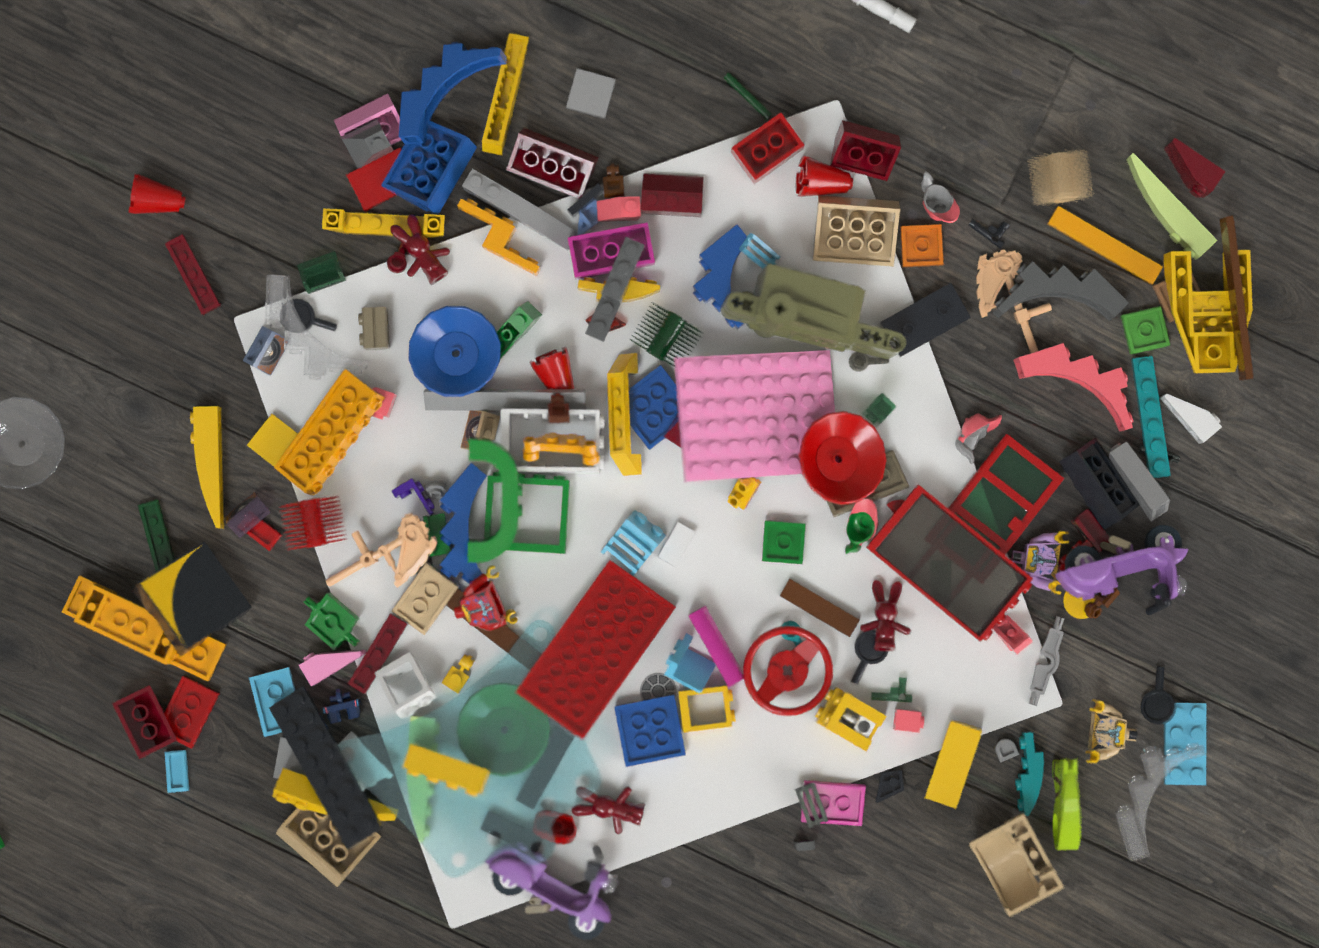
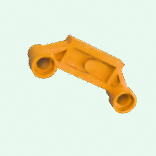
M551 432L537 438L529 436L523 439L524 448L522 453L525 461L539 459V451L581 453L583 463L586 465H595L599 462L596 442L585 439V436Z

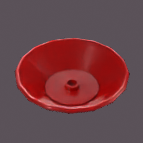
M846 411L827 413L814 421L802 437L799 452L801 472L810 489L824 500L840 505L857 503L871 495L883 479L887 461L884 442L876 428L862 416ZM836 455L840 459L839 462H836L835 460Z

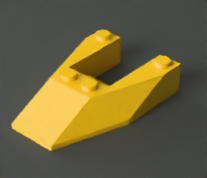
M1238 250L1248 328L1253 311L1250 250ZM1173 251L1164 254V276L1171 311L1193 372H1235L1237 357L1224 253V291L1192 292L1191 251Z

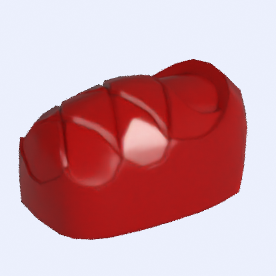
M541 810L536 813L534 818L533 833L552 843L567 845L574 841L577 827L573 816L557 811Z

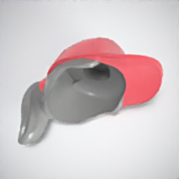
M925 171L921 187L924 192L923 206L933 220L947 223L955 222L959 217L960 209L954 197L945 187L933 184V178L930 173Z
M977 413L965 419L962 426V435L956 440L955 446L969 460L970 464L974 462L972 450L976 448L978 441L985 437L987 432L995 429L1000 424L1002 415L988 419L982 414Z

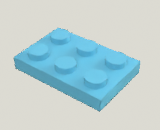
M290 667L249 678L264 737L282 732L269 707L296 691Z

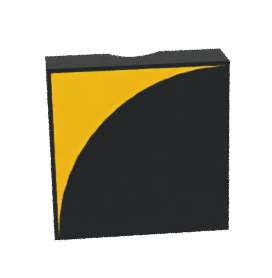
M205 541L143 579L133 589L149 614L160 624L164 635L180 657L203 643L214 632L226 628L247 614L252 608Z

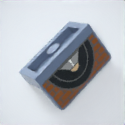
M262 326L243 361L271 375L290 341Z

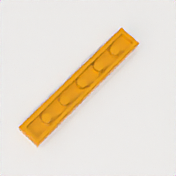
M1060 206L1056 208L1048 222V225L1151 285L1155 282L1163 266Z

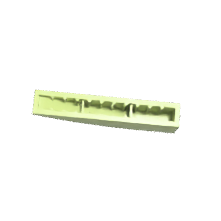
M1134 153L1131 154L1126 160L1143 197L1153 213L1170 233V238L1175 243H1180L1184 247L1183 251H1191V258L1198 259L1218 240Z

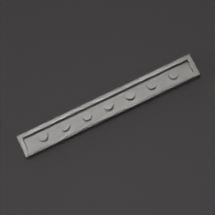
M425 389L423 392L425 410L501 411V409H548V403H551V395H555V393L564 395V403H569V410H586L587 408L585 389H480L463 397H444L428 389Z

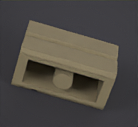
M362 308V313L358 314L359 325H362L363 333H359L360 346L363 345L365 350L390 349L388 308Z

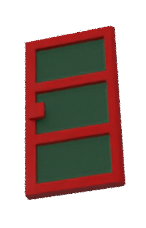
M1005 434L948 509L1001 553L1006 555L1065 478L1010 435ZM943 514L924 540L933 545L952 520ZM957 525L937 550L966 573L973 576L969 570L987 548ZM992 553L973 578L983 584L1001 560Z

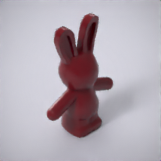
M409 215L407 224L412 236H409L398 225H392L390 232L395 238L405 244L408 253L416 258L408 269L407 275L413 277L421 267L429 284L433 285L448 275L447 269L440 263L437 257L449 255L450 250L448 248L430 250L429 241L422 235L418 218L415 215Z
M875 580L872 584V592L876 602L874 614L877 620L862 624L860 630L867 632L876 629L874 644L876 651L892 652L896 649L895 630L905 635L911 633L909 627L894 621L898 614L896 604L902 591V584L900 582H895L892 585L888 600H885L882 583Z
M583 786L576 788L577 796L593 803V805H574L571 809L573 815H595L602 819L612 816L616 834H621L623 831L621 820L640 826L645 803L626 801L632 792L630 787H625L616 800L608 795H597Z

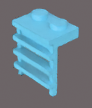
M634 510L605 545L601 553L605 554L606 551H609L631 569L632 572L630 574L634 576L666 535L660 527L649 522L644 514ZM623 534L627 539H629L638 548L645 552V556H642L639 552L632 548L628 543L621 539L619 535ZM613 542L619 545L623 550L630 554L639 563L636 565L629 558H627L623 553H621L612 545Z

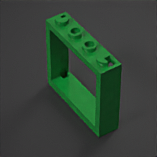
M493 472V476H488L484 538L491 536L494 482L502 483L500 472ZM518 473L519 484L563 486L559 545L512 542L506 551L566 554L570 481L566 480V476H554V479H545L546 475L534 474L533 478H525V474Z

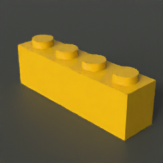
M410 744L402 768L407 769V774L416 777L419 776V773L426 775V780L436 784L441 780L446 782L445 787L454 790L461 787L466 789V794L475 797L477 793L483 795L491 773L487 769Z

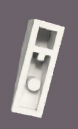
M1169 394L1160 397L1199 444L1204 443L1222 428L1219 424L1221 422L1214 413H1210Z

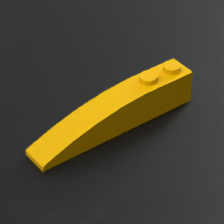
M509 33L504 52L507 57L506 64L501 65L482 139V151L498 155L503 154L529 37Z
M193 407V412L190 413V422L193 424L194 432H191L190 438L191 444H194L200 486L215 527L223 529L221 407Z
M283 768L272 797L281 803L288 802L294 804L300 810H310L328 815L307 776ZM368 799L380 821H395L398 809Z

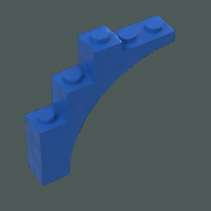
M458 42L443 45L442 67L431 66L430 68H423L421 91L411 89L407 92H402L398 137L404 144H424L427 127L440 101L460 81L475 72L493 66L505 65L507 57L502 49L489 47L488 49L471 48L467 50L463 43Z
M472 463L469 464L439 500L442 504L440 506L442 510L447 514L451 512L454 514L439 532L441 535L440 539L446 545L450 546L452 544L454 546L439 564L442 567L440 571L448 578L451 576L456 578L459 573H462L461 578L468 584L482 574L477 563H468L469 515L475 495L487 477Z

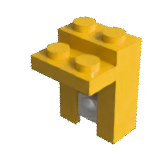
M836 686L834 690L830 688L825 697L827 700L825 706H820L814 716L817 718L815 722L867 752L872 743L873 735L878 727L882 726L887 716ZM846 708H849L860 715L855 717L851 713H847V711L844 713ZM844 718V721L853 725L852 729L839 722V720ZM863 720L869 724L865 732H861L858 729L859 722Z

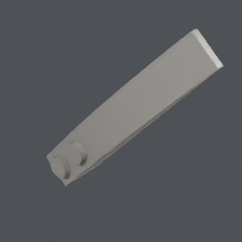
M474 169L470 171L462 185L466 192L566 250H569L567 237L577 236V232Z

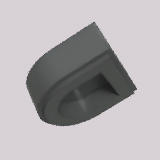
M815 840L793 841L794 849L797 851L813 850L816 848Z

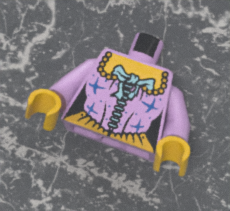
M1061 531L1058 534L1043 533L1030 540L1029 544H1025L1024 552L1013 550L1011 561L1022 564V570L1033 578L1031 583L1035 587L1048 591L1051 590L1059 595L1061 592L1056 591V586L1061 584L1056 581L1055 575L1058 569L1061 543H1069V541H1063L1062 539L1064 534H1069L1066 531Z

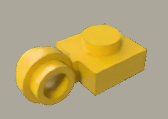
M464 654L458 663L461 666L460 670L452 666L441 683L459 694L470 677L464 673V670H470L475 662L472 659L473 657Z

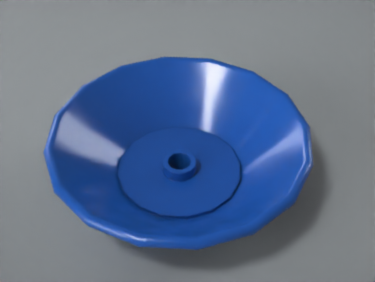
M445 306L430 312L416 325L409 340L408 360L414 376L426 389L444 397H463L479 391L493 378L500 363L501 343L495 327L482 313L466 306ZM454 351L460 352L458 357L453 356Z

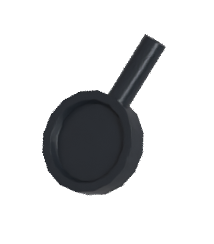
M303 299L289 300L284 304L280 312L282 325L292 333H304L313 325L334 332L337 328L336 323L316 318L313 307Z
M876 630L862 632L855 640V653L861 661L851 682L857 685L868 664H878L888 655L887 651H876L874 649Z
M1156 667L1155 690L1145 694L1140 704L1141 713L1144 718L1156 725L1166 724L1171 721L1176 712L1175 700L1170 694L1163 691L1164 667Z

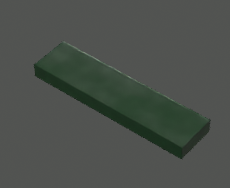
M157 499L138 505L156 571L175 560L161 506Z

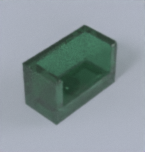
M335 251L297 265L303 286L308 294L346 281L341 262Z
M881 393L862 414L878 427L896 408V405Z

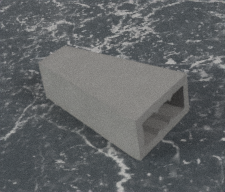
M1125 442L1122 445L1118 443L1112 447L1109 459L1149 520L1153 521L1167 512L1170 499L1130 445Z

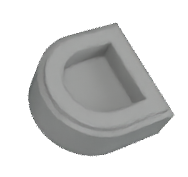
M1000 739L995 745V752L999 762L1019 755L1016 745L1009 739Z

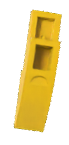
M584 277V280L578 281L577 288L580 291L597 293L596 301L599 302L606 281L603 284L596 283V279ZM631 277L622 303L650 297L660 292V285H657V282L653 280H645L644 283L638 282L635 277Z

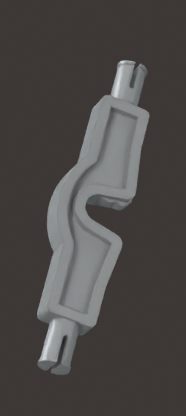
M1056 616L1054 626L1049 628L1040 650V654L1048 657L1050 663L1048 665L1037 663L1035 666L1030 691H1033L1029 702L1031 705L1037 706L1040 694H1045L1049 678L1058 668L1060 660L1058 650L1064 634L1061 631L1064 618Z

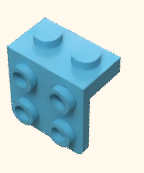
M686 633L683 640L678 639L673 649L676 653H670L666 664L669 666L664 675L701 693L716 665L711 660L688 649L693 636Z

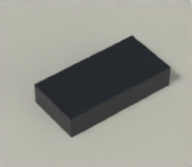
M598 183L568 208L567 211L571 217L574 218L583 208L604 192V189Z

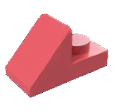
M1006 615V618L1000 625L995 624L992 628L1009 650L1014 651L1016 654L1033 642L1008 615Z

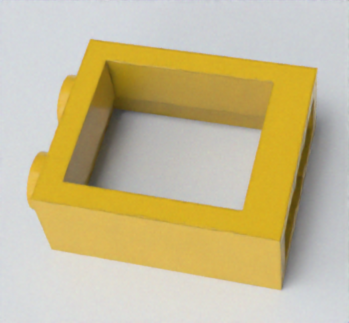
M727 685L707 687L701 693L692 689L678 691L683 733L732 727V722H736L734 709L730 710L729 702L733 701L732 689H728ZM723 692L726 722L691 726L687 696Z

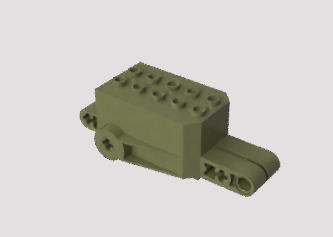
M767 264L758 275L754 293L749 291H742V293L733 292L721 305V313L725 318L747 324L746 326L749 329L754 330L757 335L763 338L779 336L839 352L852 350L883 359L894 357L906 345L904 336L898 332L859 323L865 290L859 286L774 264Z

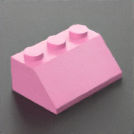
M388 94L334 120L340 135L343 136L378 119L391 145L401 141L398 137L400 116Z

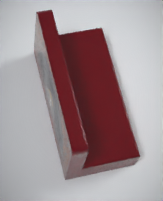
M1088 509L1071 520V523L1081 536L1093 545L1092 548L1098 553L1102 551L1100 548L1101 542L1110 543L1108 534Z

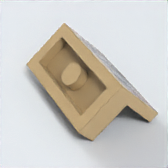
M469 411L461 448L469 450V437H484L494 440L500 416L484 411Z

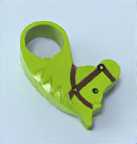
M1077 759L1053 760L1052 777L1056 794L1052 818L1054 846L1056 850H1078L1081 827Z

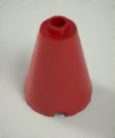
M808 156L801 158L798 167L802 168L800 173L796 174L795 191L798 196L842 194L852 189L853 178H851L850 173Z
M134 174L128 213L179 212L180 208L184 209L185 196H182V192L143 175Z
M561 347L562 352H557L555 349L536 357V362L532 360L529 362L546 389H575L567 347Z

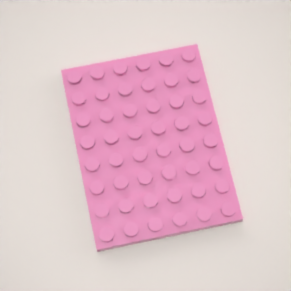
M830 350L680 357L674 359L684 482L802 474L799 460L802 437L814 421L827 413L835 412ZM836 455L835 460L839 462V457Z

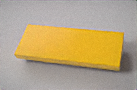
M950 721L925 796L926 799L955 809L957 808L982 728L960 721Z

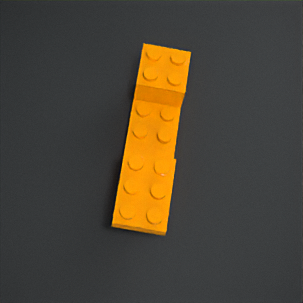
M79 575L62 610V613L75 618L74 622L165 665L172 664L206 681H210L227 645L209 636L203 643L180 657L164 635L160 624L149 614L146 608L118 596L117 592Z

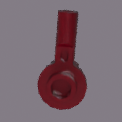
M402 242L398 252H395L387 259V268L393 273H402L407 267L405 259L407 249L406 245Z

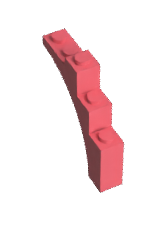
M1064 343L1013 360L1019 379L1031 376H1054L1075 382L1092 392L1105 405L1112 415L1119 432L1133 428L1132 415L1127 411L1125 405L1127 404L1126 397L1120 390L1128 387V378L1126 373L1122 371V368L1099 374V365L1097 360L1093 358V355L1070 362V352Z

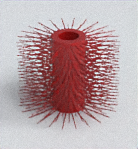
M340 496L299 501V503L281 506L282 508L300 506L280 511L299 510L282 514L281 516L296 515L282 519V521L302 518V520L284 523L285 525L303 522V524L291 525L283 529L303 526V528L285 531L284 533L302 530L304 532L285 537L305 535L286 541L306 539V541L287 544V546L307 544L288 548L287 550L319 547L346 540L344 538L327 541V539L347 534L326 537L328 534L340 533L346 530L325 532L344 527L325 528L326 526L343 523L342 521L324 524V522L344 518L325 519L343 514H328L341 509L322 511L323 509L341 506L339 504L324 506L340 502V500L328 501Z

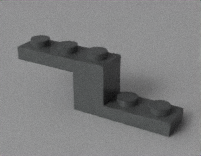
M628 237L625 238L602 289L601 299L585 332L586 335L602 342L605 341L627 292L628 283L643 252L644 244Z

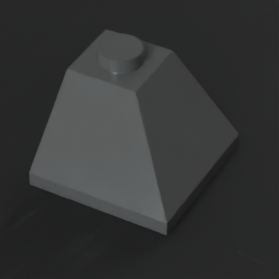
M378 119L341 136L358 169L394 151Z

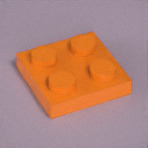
M941 224L900 227L902 267L943 266Z

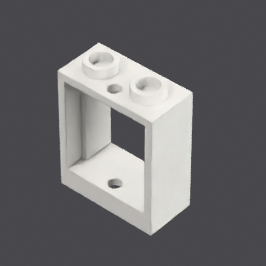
M411 652L375 672L394 712L401 719L412 715L415 710L430 704L436 698L417 659ZM414 670L423 690L398 704L388 684Z

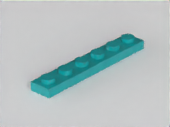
M1153 356L1133 358L1131 363L1147 469L1153 478L1169 477L1171 474Z

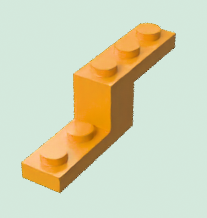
M467 198L466 201L460 199L457 205L460 210L492 226L482 244L483 249L535 276L538 275L541 269L537 265L538 262L530 257H527V259L520 257V252L513 248L506 249L516 231L513 221L505 217L502 219L496 217V213L488 208L484 210L478 208V203Z

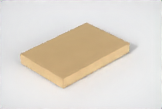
M426 562L392 612L425 635L460 585L448 578L429 562Z

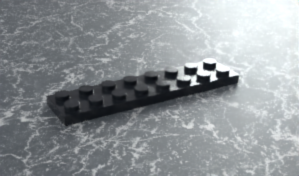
M302 686L269 707L346 849H351L384 828L306 687Z

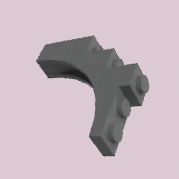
M1032 261L1028 266L1024 264L1017 271L1019 275L1014 279L1017 283L1008 291L1011 295L1007 299L1003 296L995 304L997 308L992 313L999 318L1010 308L1022 302L1042 297H1060L1084 303L1110 321L1129 302L1095 269L1090 273L1085 271L1077 279L1064 265L1059 270L1055 267L1046 275Z

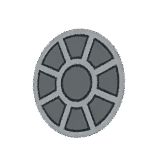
M662 673L649 675L643 680L640 687L642 701L669 695L676 697L677 691L674 681Z

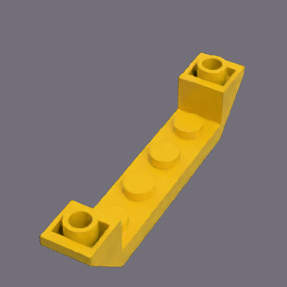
M323 209L322 229L346 234L393 236L390 228L392 225H398L409 236H412L407 224L408 216L350 213L342 209ZM424 214V217L416 216L422 235L426 238L444 236L445 215Z
M637 353L618 355L607 373L610 456L623 476L642 475L641 454H631L628 374L638 373Z

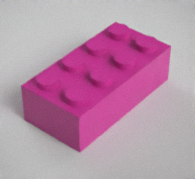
M648 222L567 237L575 280L609 274L626 237L645 245L635 269L655 265Z

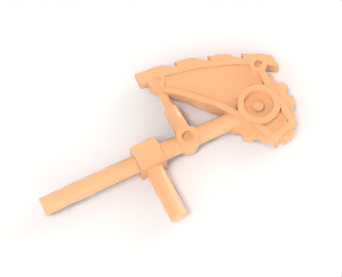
M1000 250V253L995 252L989 260L986 259L987 254L979 257L977 268L979 272L976 276V285L979 284L977 299H980L979 311L981 318L988 316L987 313L991 309L996 308L994 304L995 299L1005 282L1008 291L1015 285L1013 279L1015 275H1018L1017 271L1022 262V256L1019 252L1016 253L1015 250L1012 252ZM1022 303L1014 306L1016 312L1013 314L1017 324H1020L1030 353L1038 351L1028 321L1031 317L1051 311L1052 308L1050 303L1027 310V308L1023 309Z
M413 513L405 514V517L402 518L401 527H398L397 530L399 532L398 538L386 545L380 546L376 551H369L359 531H356L351 535L362 554L359 557L360 560L326 579V584L330 587L361 568L372 566L379 561L378 558L384 556L388 565L392 567L395 573L394 578L396 581L394 585L398 588L407 582L410 576L412 577L417 573L419 567L423 566L427 561L428 555H431L437 545L435 536L429 540V529L425 526L426 523L420 521V518L417 515H413ZM401 546L399 562L396 568L391 551Z

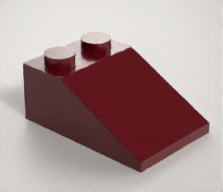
M1176 138L1171 140L1164 148L1186 188L1197 198H1204L1209 195L1226 172Z

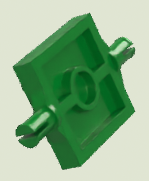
M326 593L319 603H316L310 596L305 599L303 603L312 610L305 626L329 647L337 650L345 640L352 644L353 647L358 645L360 640L351 632L360 618L334 595Z

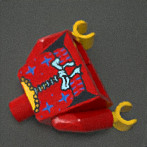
M488 566L486 574L482 573L466 587L460 600L461 606L454 607V614L457 619L466 617L470 626H477L489 631L506 625V622L515 624L518 621L516 617L509 619L512 614L516 613L515 610L509 609L505 612L493 581H489V578L495 579L499 576V572H496L494 575L490 574V571L496 566Z

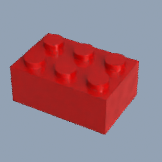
M779 113L731 147V153L753 184H756L801 152L805 145L783 114Z

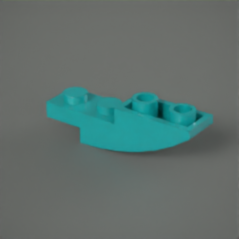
M1027 731L1022 732V737H1019L1020 749L1024 750V757H1021L1022 769L1026 770V773H1018V778L1015 779L1016 790L1020 791V799H1017L1018 811H1022L1024 816H1029L1035 806L1041 789L1044 767L1043 752L1035 751L1033 732Z

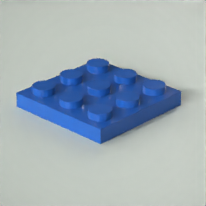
M661 365L629 389L630 426L649 450L665 439L663 437L679 413L676 384Z
M674 695L614 706L626 767L686 755Z

